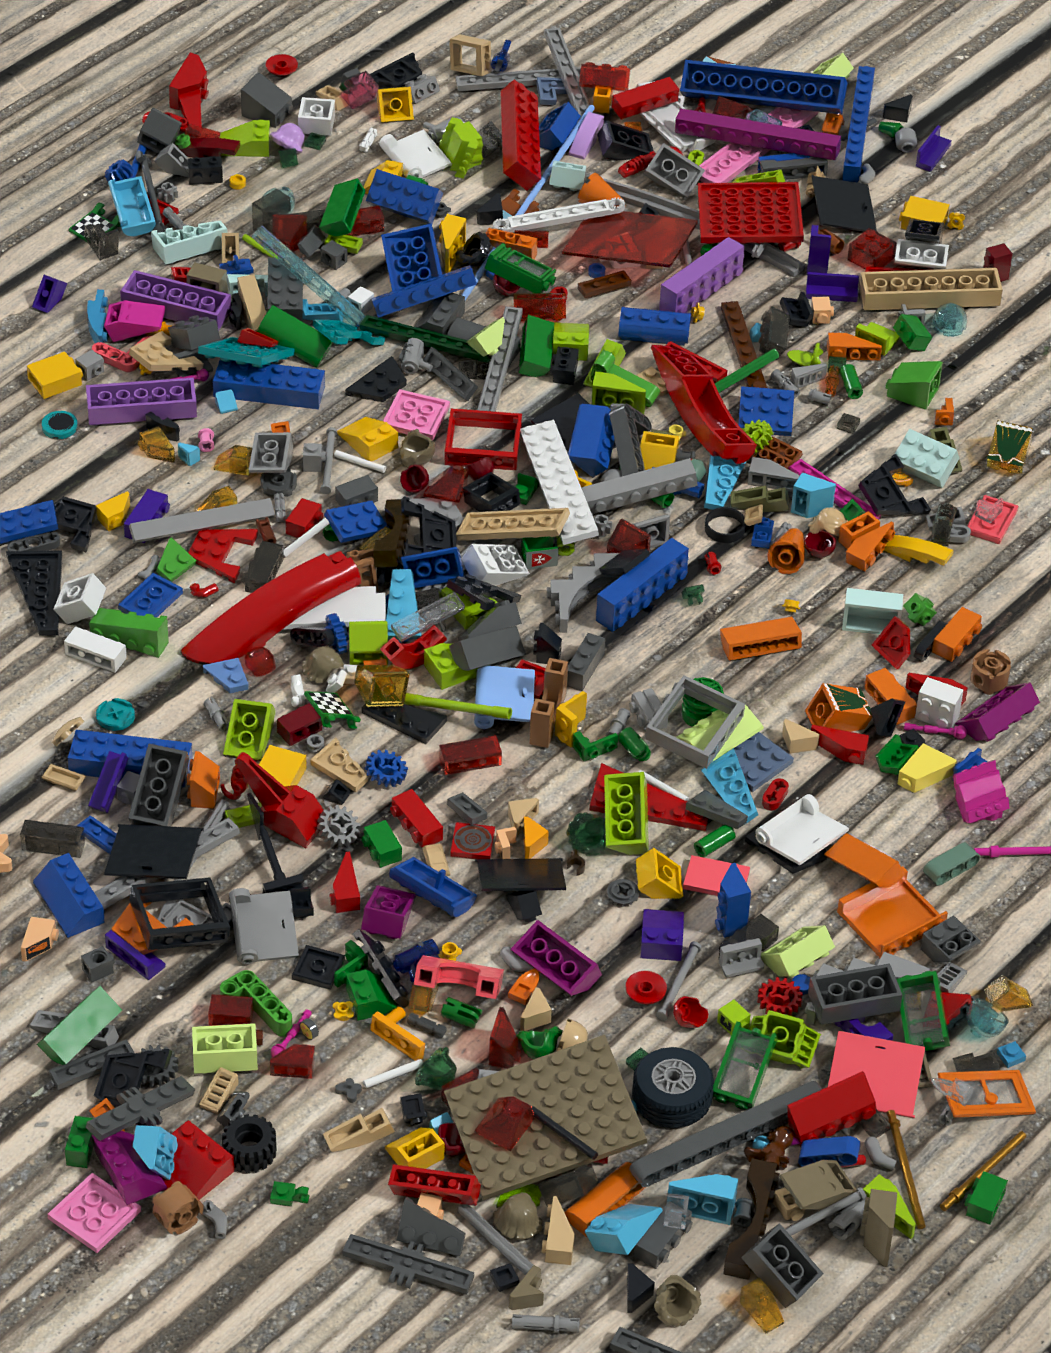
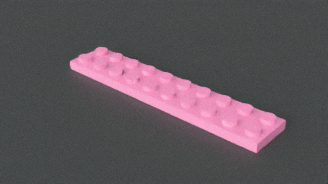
M777 107L758 122L798 128L818 115V112ZM730 142L699 165L705 170L699 181L703 183H728L771 149Z

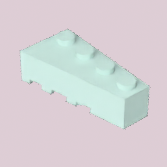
M220 220L200 223L198 227L187 225L183 226V229L180 230L167 228L165 229L166 232L160 233L154 230L151 231L153 249L165 264H173L176 261L222 249V233L228 232L226 226Z

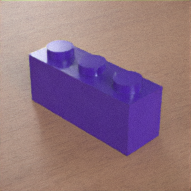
M147 489L124 522V537L133 540L129 528L130 523L162 518L165 513L167 514L170 508L168 495Z

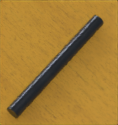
M534 1106L529 1109V1114L592 1160L597 1158L598 1152Z

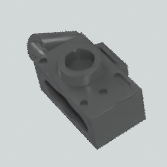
M234 1091L233 1096L224 1104L216 1120L225 1127L228 1126V1122L231 1120L235 1121V1117H242L245 1113L243 1108L250 1097L249 1093Z

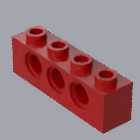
M394 1164L388 1182L394 1195L419 1198L421 1193L442 1197L443 1202L472 1206L477 1205L481 1184L475 1175Z

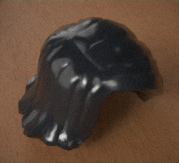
M482 232L474 233L466 241L463 252L459 250L455 253L456 259L459 260L458 262L471 266L481 265L490 252L491 243L487 234H482Z

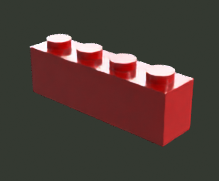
M670 77L613 95L612 109L622 120L678 101L679 88Z

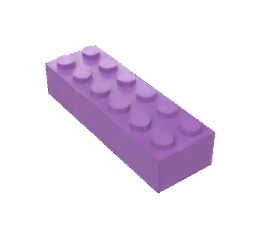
M728 237L662 283L659 310L686 313L692 307H695L697 302L700 303L706 300L708 296L717 292L725 284L739 276L743 271L744 246Z
M136 270L133 271L120 291L121 301L126 300L165 306L163 318L187 321L189 317L194 315L215 319L218 331L231 312V294Z
M194 378L86 385L89 425L146 421L145 414L153 412L162 420L166 418L171 420L197 417Z

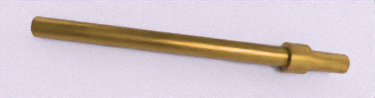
M1020 1131L959 1188H954L949 1193V1197L940 1204L941 1210L947 1211L954 1203H959L964 1198V1194L973 1187L975 1179H980L983 1171L989 1172L1026 1138V1134Z

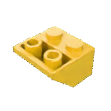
M644 431L640 448L645 470L674 463L679 447V436Z
M420 1127L385 1146V1150L397 1165L426 1169L444 1159L445 1143L431 1128Z

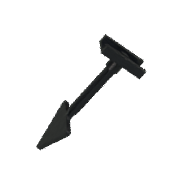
M248 793L247 797L257 837L263 843L274 874V881L263 883L262 894L290 891L291 888L303 887L304 879L302 874L286 878L285 873L282 872L269 834L263 825L264 813L253 795Z

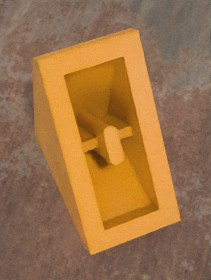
M524 817L525 859H531L548 845L549 831L531 818Z

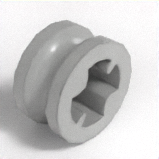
M313 734L307 738V750L316 754L324 748V738L321 735Z

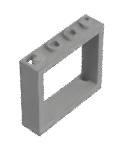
M683 675L679 682H675L672 692L665 696L662 706L656 708L652 720L647 721V725L644 728L646 731L645 739L707 769L744 717L746 704ZM684 694L729 714L704 751L659 730Z

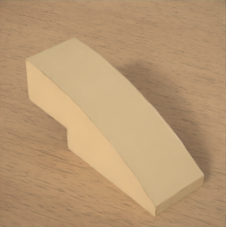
M380 1108L364 1118L359 1114L323 1133L331 1152L374 1142L394 1133L395 1130L384 1109Z

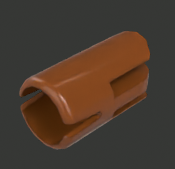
M827 229L818 230V234L831 235V253L836 255L843 250L845 243L841 238Z

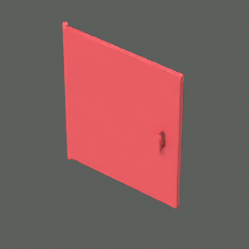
M838 1031L828 1087L863 1071L876 1101V1111L887 1113L889 1110H894L896 1115L915 1118L913 1112L925 1047Z

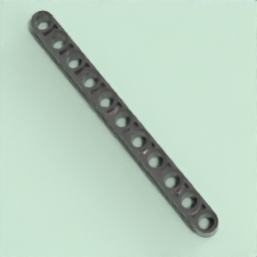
M816 1081L804 1084L641 1157L631 1164L629 1171L642 1187H648L752 1140L759 1135L787 1124V1105L822 1090V1087Z

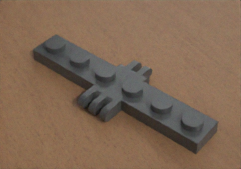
M182 1076L145 1094H142L136 1087H132L116 1095L118 1102L121 1104L120 1106L89 1120L86 1128L101 1141L138 1122L141 1124L146 1123L148 1126L159 1125L163 1122L160 1111L192 1096L195 1088Z
M350 1234L342 1251L345 1257L392 1271L388 1282L394 1283L396 1277H399L397 1285L402 1286L404 1280H407L405 1288L409 1289L414 1279H418L467 1295L474 1279V1272L424 1257L425 1253L422 1252L424 1245L419 1243L417 1249L414 1250L416 1244L414 1241H411L408 1247L404 1246L401 1250Z

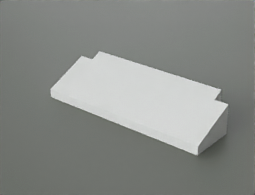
M652 82L639 83L636 87L649 84ZM678 101L640 113L672 146L677 147L682 153L686 150L689 152L702 150L716 141L714 139L675 133V119L680 109H685Z
M376 586L351 588L311 609L284 629H293L301 626L324 628L326 626V615L337 613L340 622L344 621L346 627H349V622L386 621L385 593H376Z

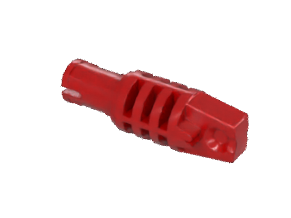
M652 151L647 155H639L619 167L618 173L623 178L635 175L648 167L656 153Z

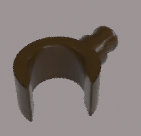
M573 849L571 857L567 860V869L574 864L580 865L577 868L578 876L585 871V860L577 854L578 851L576 849Z

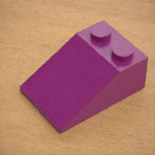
M377 885L364 908L361 930H365L369 934L386 935L390 939H401L416 894Z

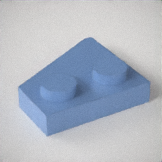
M239 658L203 665V672L213 676L214 681L222 685L229 693L249 689Z

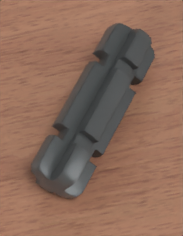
M410 1013L407 1018L409 1025L414 1027L417 1025V1028L430 1034L435 1033L434 1035L443 1038L446 1033V1026L436 1025V1022L422 1016L419 1018V1015L415 1013Z

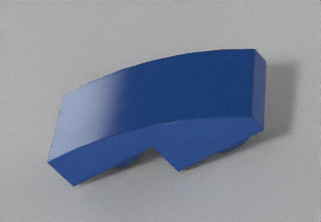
M762 517V522L754 525L751 546L770 548L774 527L773 520Z

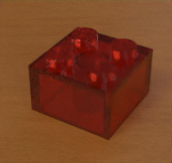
M868 228L849 244L847 260L863 269L865 267H884L895 258L897 242Z

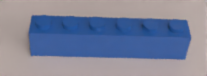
M469 265L371 298L377 317H381L477 285L472 267Z

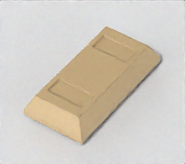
M763 504L745 510L744 522L746 525L751 526L762 522Z
M50 764L42 776V779L73 791H77L86 778L85 775Z
M442 844L422 847L428 866L438 872L442 869L445 870V876L451 875Z

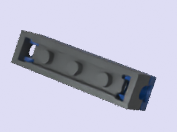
M795 153L760 156L758 158L757 170L758 173L782 170L784 179L788 180L808 178V174L816 172L817 166H819L820 171L827 176L828 161L824 158Z

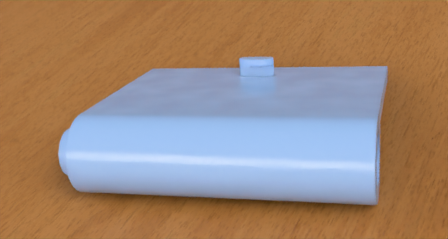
M488 665L479 667L476 674L475 704L512 708L511 719H503L475 714V725L478 728L487 729L493 726L494 719L530 722L531 710L534 704L535 670Z

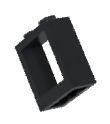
M492 472L463 487L464 502L479 512L510 511L520 505L519 489ZM490 491L499 495L490 501L481 497Z

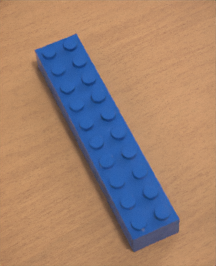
M685 60L680 92L683 96L690 98H705L708 100L842 114L848 82L845 77Z

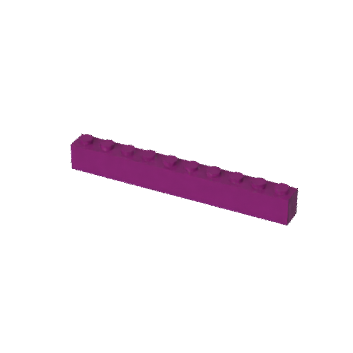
M682 108L675 119V133L830 160H836L840 151L841 136Z

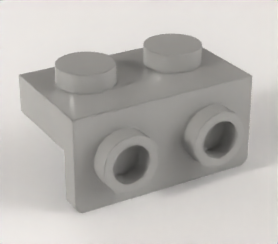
M426 74L418 76L415 81L406 82L405 86H403L411 87L413 103H418L440 91L436 77L426 76Z
M759 938L736 944H728L720 948L719 964L726 978L764 969V963L761 959L762 943Z

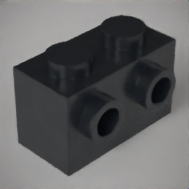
M558 347L557 353H553L552 364L554 365H551L550 368L553 383L574 385L579 349Z

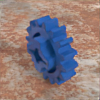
M337 613L326 615V626L324 628L330 629L334 634V643L330 646H333V649L339 655L346 653L349 635L344 621L340 622Z
M377 750V753L372 752L368 756L364 769L367 770V776H372L371 781H378L377 785L384 783L385 787H388V784L395 787L396 783L401 785L402 781L405 780L408 767L405 766L406 761H401V756H395V752L389 754L388 750H385L384 753Z

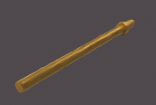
M889 1110L887 1111V1125L892 1132L917 1228L923 1229L926 1225L900 1133V1121L896 1118L895 1111Z

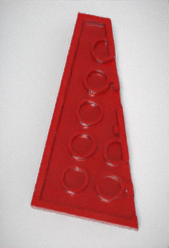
M601 763L589 811L605 813L604 775L622 774L623 772ZM647 784L648 821L706 831L709 818L685 810L687 801Z

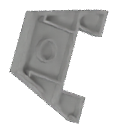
M418 498L409 500L415 504L420 503L424 505L425 509L431 512L436 511L456 522V532L464 520L452 498ZM420 534L414 535V542L417 546H420Z
M182 899L166 901L157 919L167 928L174 927L184 918H187L194 925L214 923L210 914ZM225 903L222 908L228 923H231V905Z

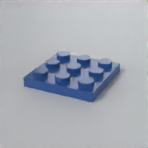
M741 386L738 425L744 429L745 424H751V421L756 423L758 419L761 422L765 420L771 426L773 435L791 436L794 390Z

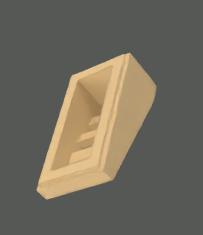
M327 85L316 91V95L321 99L335 100V110L339 111L350 105L348 94Z
M220 1067L203 1096L199 1107L219 1114L238 1086V1075ZM210 1099H211V1100H214V1101L218 1102V1104H215V1103H213V1102H210L209 1100H210Z

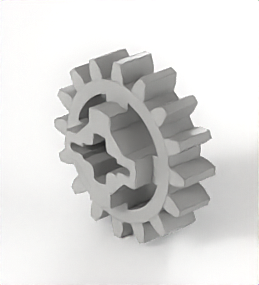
M336 805L334 809L329 806L327 810H323L317 820L319 822L317 829L322 830L319 834L320 836L326 837L324 842L330 840L331 846L338 843V847L341 848L343 844L347 847L357 839L360 833L358 828L361 825L356 823L358 817L352 816V810L347 812L345 806L340 809L339 805Z

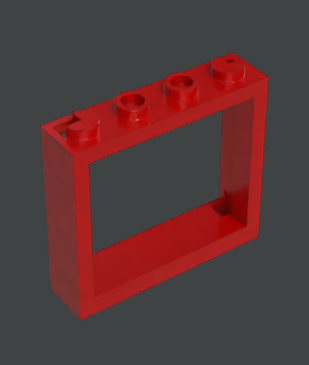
M451 408L444 465L465 467L467 464L488 457L492 460L494 469L517 470L522 414ZM455 426L515 430L513 452L453 448Z

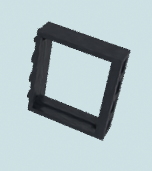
M210 877L131 886L129 901L148 950L228 942L230 925ZM204 897L214 922L152 929L143 903Z

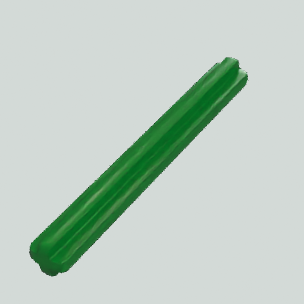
M772 349L715 383L718 392H722L778 359L779 352L776 349Z

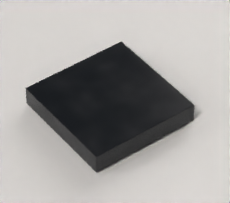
M648 549L623 550L599 568L603 575L626 574L649 557L650 553Z
M306 945L292 973V980L331 990L334 984V973L342 967L345 955Z

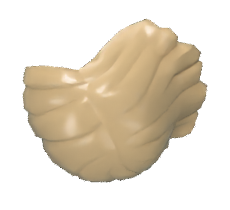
M827 507L822 509L817 516L813 517V521H810L808 527L810 532L814 534L825 529L827 532L839 536L840 525L848 522V520L838 509Z

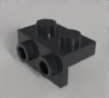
M220 156L188 158L189 185L223 183L222 160Z
M800 292L798 299L781 298L779 303L788 325L807 327L813 318V310L810 307L805 292Z

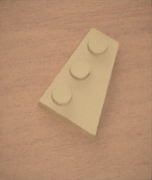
M337 738L333 739L310 759L313 767L334 780L338 779L354 792H357L368 782V776L356 761L351 759L349 752L340 746Z

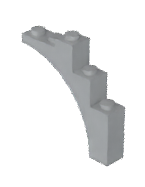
M594 553V561H590V566H572V574L568 575V579L551 580L550 587H547V598H550L551 606H555V612L559 613L555 616L556 625H559L560 633H567L570 615L576 605L586 595L600 587L613 583L623 575H603L599 568L619 553Z
M884 952L880 959H876L874 965L853 958L850 965L846 964L844 971L890 963L896 979H899L905 975L922 974L925 971H930V968ZM823 963L820 970L815 971L813 977L843 972V970ZM917 992V993H912V994H916V995H920V996H921L922 992ZM808 1002L804 1012L807 1014L806 1023L814 1025L818 1018L812 1002Z

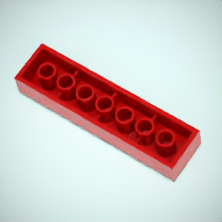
M514 79L501 90L503 173L528 191L541 180L538 97L534 92H530L522 83Z

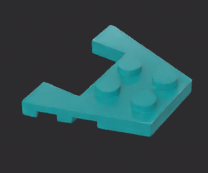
M314 319L312 326L335 344H347L348 340L352 341L353 338H360L372 345H384L385 342L384 337H372L371 332L358 331V327L339 320Z

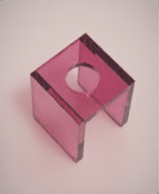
M364 71L344 81V85L348 89L341 92L340 96L351 109H354L374 99L379 85L367 71Z

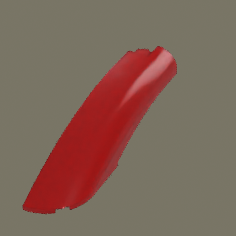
M651 345L658 370L676 409L703 447L712 456H720L726 460L731 458L736 464L744 463L750 459L755 452L757 444L740 428L731 416L715 386L713 375L695 357L687 352H680L669 346Z
M341 551L330 556L323 553L276 577L236 603L180 650L181 654L198 664L200 662L211 664L241 658L265 646L268 640L311 609L360 585L361 577L353 559L351 557L347 558Z

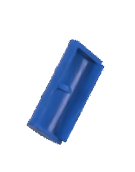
M622 307L618 337H621L622 340L667 344L671 341L677 345L684 346L688 344L691 313Z
M415 857L390 869L389 876L391 879L398 882L402 887L413 891L417 896L428 900L432 905L443 909L453 917H459L466 913L472 907L477 897V894L446 877L445 870L442 869L438 872Z

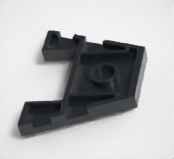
M897 454L891 456L887 462L885 461L877 470H874L860 481L858 485L876 515L929 514L931 508L924 497L908 502L891 474L902 471L904 468Z
M63 496L54 503L58 529L75 533L76 536L70 543L71 548L87 552L96 516V505Z
M406 496L401 499V514L419 517L420 546L405 543L403 557L457 547L456 522L436 511L431 512L425 509L424 505L409 501L410 498Z
M469 574L448 579L446 587L461 596H464V594L469 596V601L473 604H476V602L480 603V608L483 610L493 609L495 601L489 599L490 597H497L504 601L509 600L510 603H518L522 596L478 580Z
M756 832L745 837L747 844L755 845L758 847L759 852L762 854L767 853L773 857L774 862L792 874L827 860L825 856L826 849L824 848L803 864L798 865L765 845L760 844L756 839Z
M162 1049V1051L150 1050L144 1053L106 1055L94 1096L101 1101L107 1098L114 1108L120 1106L121 1104L118 1102L116 1095L132 1087H136L139 1090L147 1065L167 1070L173 1051ZM140 1122L136 1123V1125H139V1126H148L146 1123H145V1124H141Z

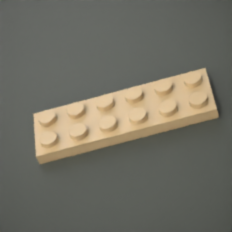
M568 508L470 512L465 516L456 533L458 541L555 537L560 535L570 515V511Z

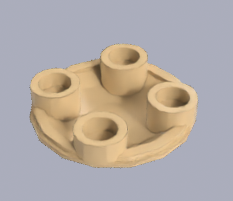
M82 717L74 718L62 725L56 732L52 743L57 747L85 722Z

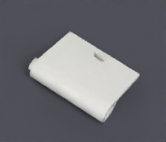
M424 129L398 141L393 135L387 134L379 142L380 147L392 161L403 163V175L405 177L412 175L423 178L452 165L451 161Z
M806 794L757 828L756 839L760 844L801 865L848 832L849 828L819 812L817 800L812 795Z

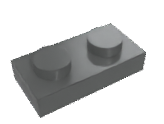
M462 792L447 799V805L470 825L487 819L488 813L465 793Z

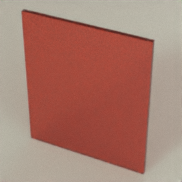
M625 211L618 214L586 219L581 222L563 249L562 255L670 268L698 224V220Z

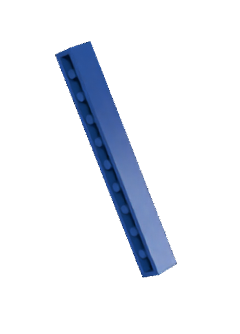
M859 66L843 168V181L856 183L859 181L874 84L875 68Z

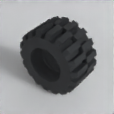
M246 1114L242 1118L240 1116L235 1117V1121L231 1120L228 1122V1126H225L224 1133H222V1147L233 1155L236 1171L241 1172L244 1170L245 1173H250V1171L256 1173L261 1168L263 1170L266 1169L267 1164L271 1165L273 1163V1158L276 1157L277 1151L275 1128H272L270 1121L266 1122V1118H258V1115L249 1116V1114ZM245 1142H256V1143H257V1144L252 1145V1146L242 1145V1143H245Z

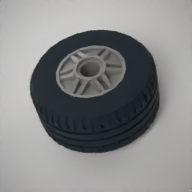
M677 1047L655 1050L643 1057L634 1071L632 1098L637 1105V1111L645 1119L661 1127L682 1128L692 1125L701 1120L711 1106L714 1084L713 1073L709 1065L692 1051Z

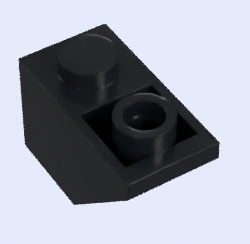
M540 623L539 630L534 632V641L537 643L534 644L533 655H536V663L547 664L549 658L560 660L562 638L547 625Z

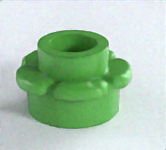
M185 134L177 136L175 145H178L179 149H184L191 144L190 136Z

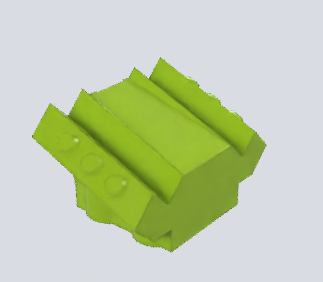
M452 117L439 142V148L452 163L449 166L450 171L456 172L455 177L464 179L470 168L482 164L483 142L482 137L470 121L463 123L461 119Z
M768 1010L767 1015L753 1016L749 1030L752 1031L753 1028H758L761 1030V1034L770 1037L772 1033L777 1034L778 1041L770 1060L784 1064H795L800 1068L810 1067L821 1036L820 1033L807 1027L804 1019ZM741 1049V1050H743V1051H745V1052H747V1053H749V1054H756V1053H753V1052H750V1051Z

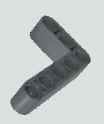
M626 403L609 412L622 476L645 470L638 436L642 435L644 431L648 432L652 429L648 417Z

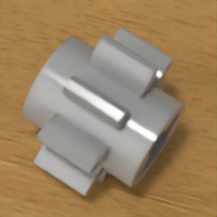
M166 182L161 185V188H157L159 200L167 204L174 202L175 198H178L177 186H174L172 183Z
M597 515L594 518L599 532L597 537H605L607 534H611L612 521H608V516Z

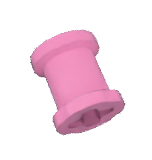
M209 428L201 429L198 432V438L200 439L199 448L202 452H210L214 449V432Z

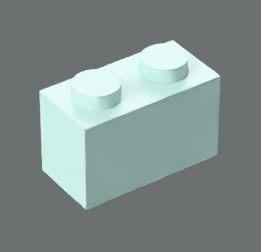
M553 160L549 185H553L555 188L567 187L572 191L581 190L584 184L586 166Z

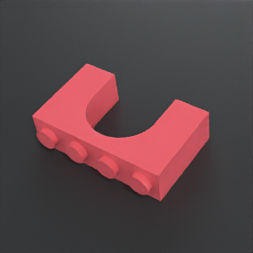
M423 955L416 967L414 985L435 988L438 983H457L475 988V996L496 999L501 990L504 969Z

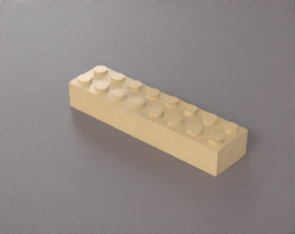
M997 268L861 272L859 284L864 310L901 309L902 304H905L907 309L1000 306L1003 291Z

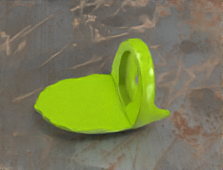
M816 343L813 353L791 350L787 353V356L792 362L800 366L821 364L819 356L823 354V350L819 348L820 343Z

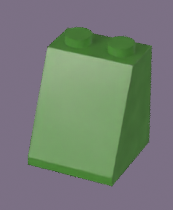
M901 362L898 369H894L892 378L887 380L885 387L887 389V397L927 409L939 389L943 362Z

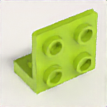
M870 322L867 326L859 323L855 330L856 337L882 345L881 355L884 356L900 339L895 331Z

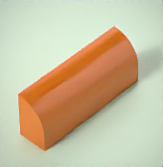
M793 617L720 629L723 650L729 661L802 647V632Z
M845 833L825 853L827 858L881 888H889L895 885L905 875L897 860L848 833Z
M622 1163L564 1212L569 1224L587 1237L584 1231L593 1219L626 1205L646 1187H642L629 1171L632 1163Z

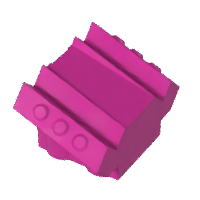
M996 760L983 762L978 766L964 769L962 772L953 775L956 790L955 798L963 822L994 821L1002 818L1004 810L1010 809L1009 797H1006L1005 787L1002 784L999 770L996 769Z

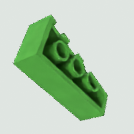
M99 608L96 615L89 622L90 632L125 644L126 648L157 658L160 657L169 643L167 616L161 615L160 618H156L153 614L140 616L136 612L124 614L121 610Z

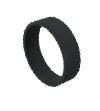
M720 507L713 509L706 516L705 532L712 540L720 543L738 541L745 533V517L741 512L733 508ZM717 517H731L739 521L742 528L734 533L723 534L714 531L708 523Z

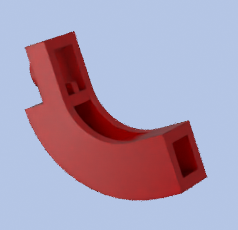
M433 625L414 642L402 644L393 637L380 650L396 667L411 669L424 664V649L444 643L447 638Z

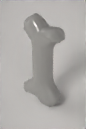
M158 555L151 557L152 562L145 571L138 572L139 578L146 580L155 571L161 560Z

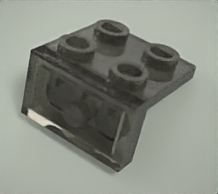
M490 121L478 131L483 142V160L496 149L500 148L502 150V133Z

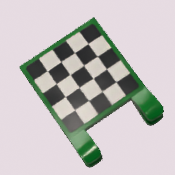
M99 202L90 213L68 230L93 246L114 229L121 227L118 215L115 216L112 222L102 217L101 215L105 214L103 209L105 205Z
M304 692L305 697L320 715L323 727L331 728L330 721H335V718H346L348 727L350 729H357L355 722H360V717L352 714L337 693Z

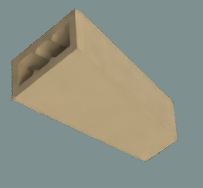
M255 275L237 277L243 317L247 327L257 331L266 315V310Z

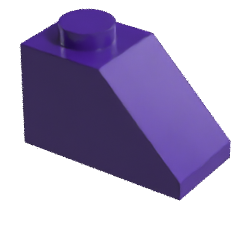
M44 274L32 307L49 313L62 299L67 283Z

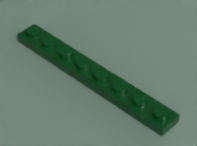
M366 315L360 323L361 331H368L408 342L410 338H417L424 343V347H432L439 351L489 363L491 360L489 354L483 357L468 345V340Z

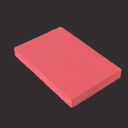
M984 495L967 525L971 530L970 535L1000 544L1019 506Z
M691 855L683 889L718 896L720 883L732 863ZM736 864L747 883L750 867Z

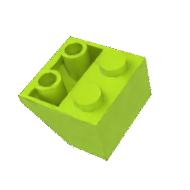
M387 621L349 622L350 665H364L363 660L380 659V657L382 659L386 658L388 664V658L380 650L388 642Z

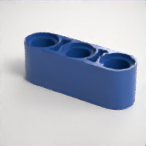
M852 1136L805 1140L801 1144L798 1163L803 1167L821 1160H837L840 1166L854 1165L858 1160L861 1143Z

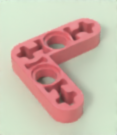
M151 336L143 337L138 343L148 339ZM102 342L95 343L92 346V350L103 357L104 363L122 371L132 372L140 365L137 360L129 355V351L125 353Z

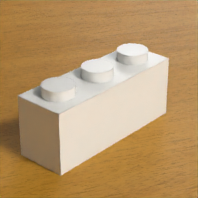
M75 627L64 640L65 655L116 673L127 658L125 644L85 629Z

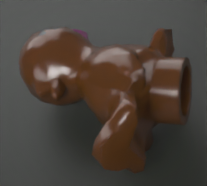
M780 1126L769 1133L767 1139L771 1140V1143L766 1144L761 1149L751 1147L744 1149L748 1162H751L752 1158L776 1163V1171H778L779 1169L784 1170L787 1168L786 1164L789 1163V1158L785 1156L786 1148L800 1144V1142L794 1136L791 1128Z

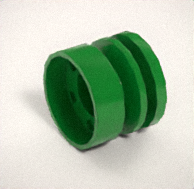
M705 677L693 679L724 694L722 686L713 679ZM687 694L683 695L681 715L685 723L691 727L696 725L698 721L710 716L712 712L718 710Z

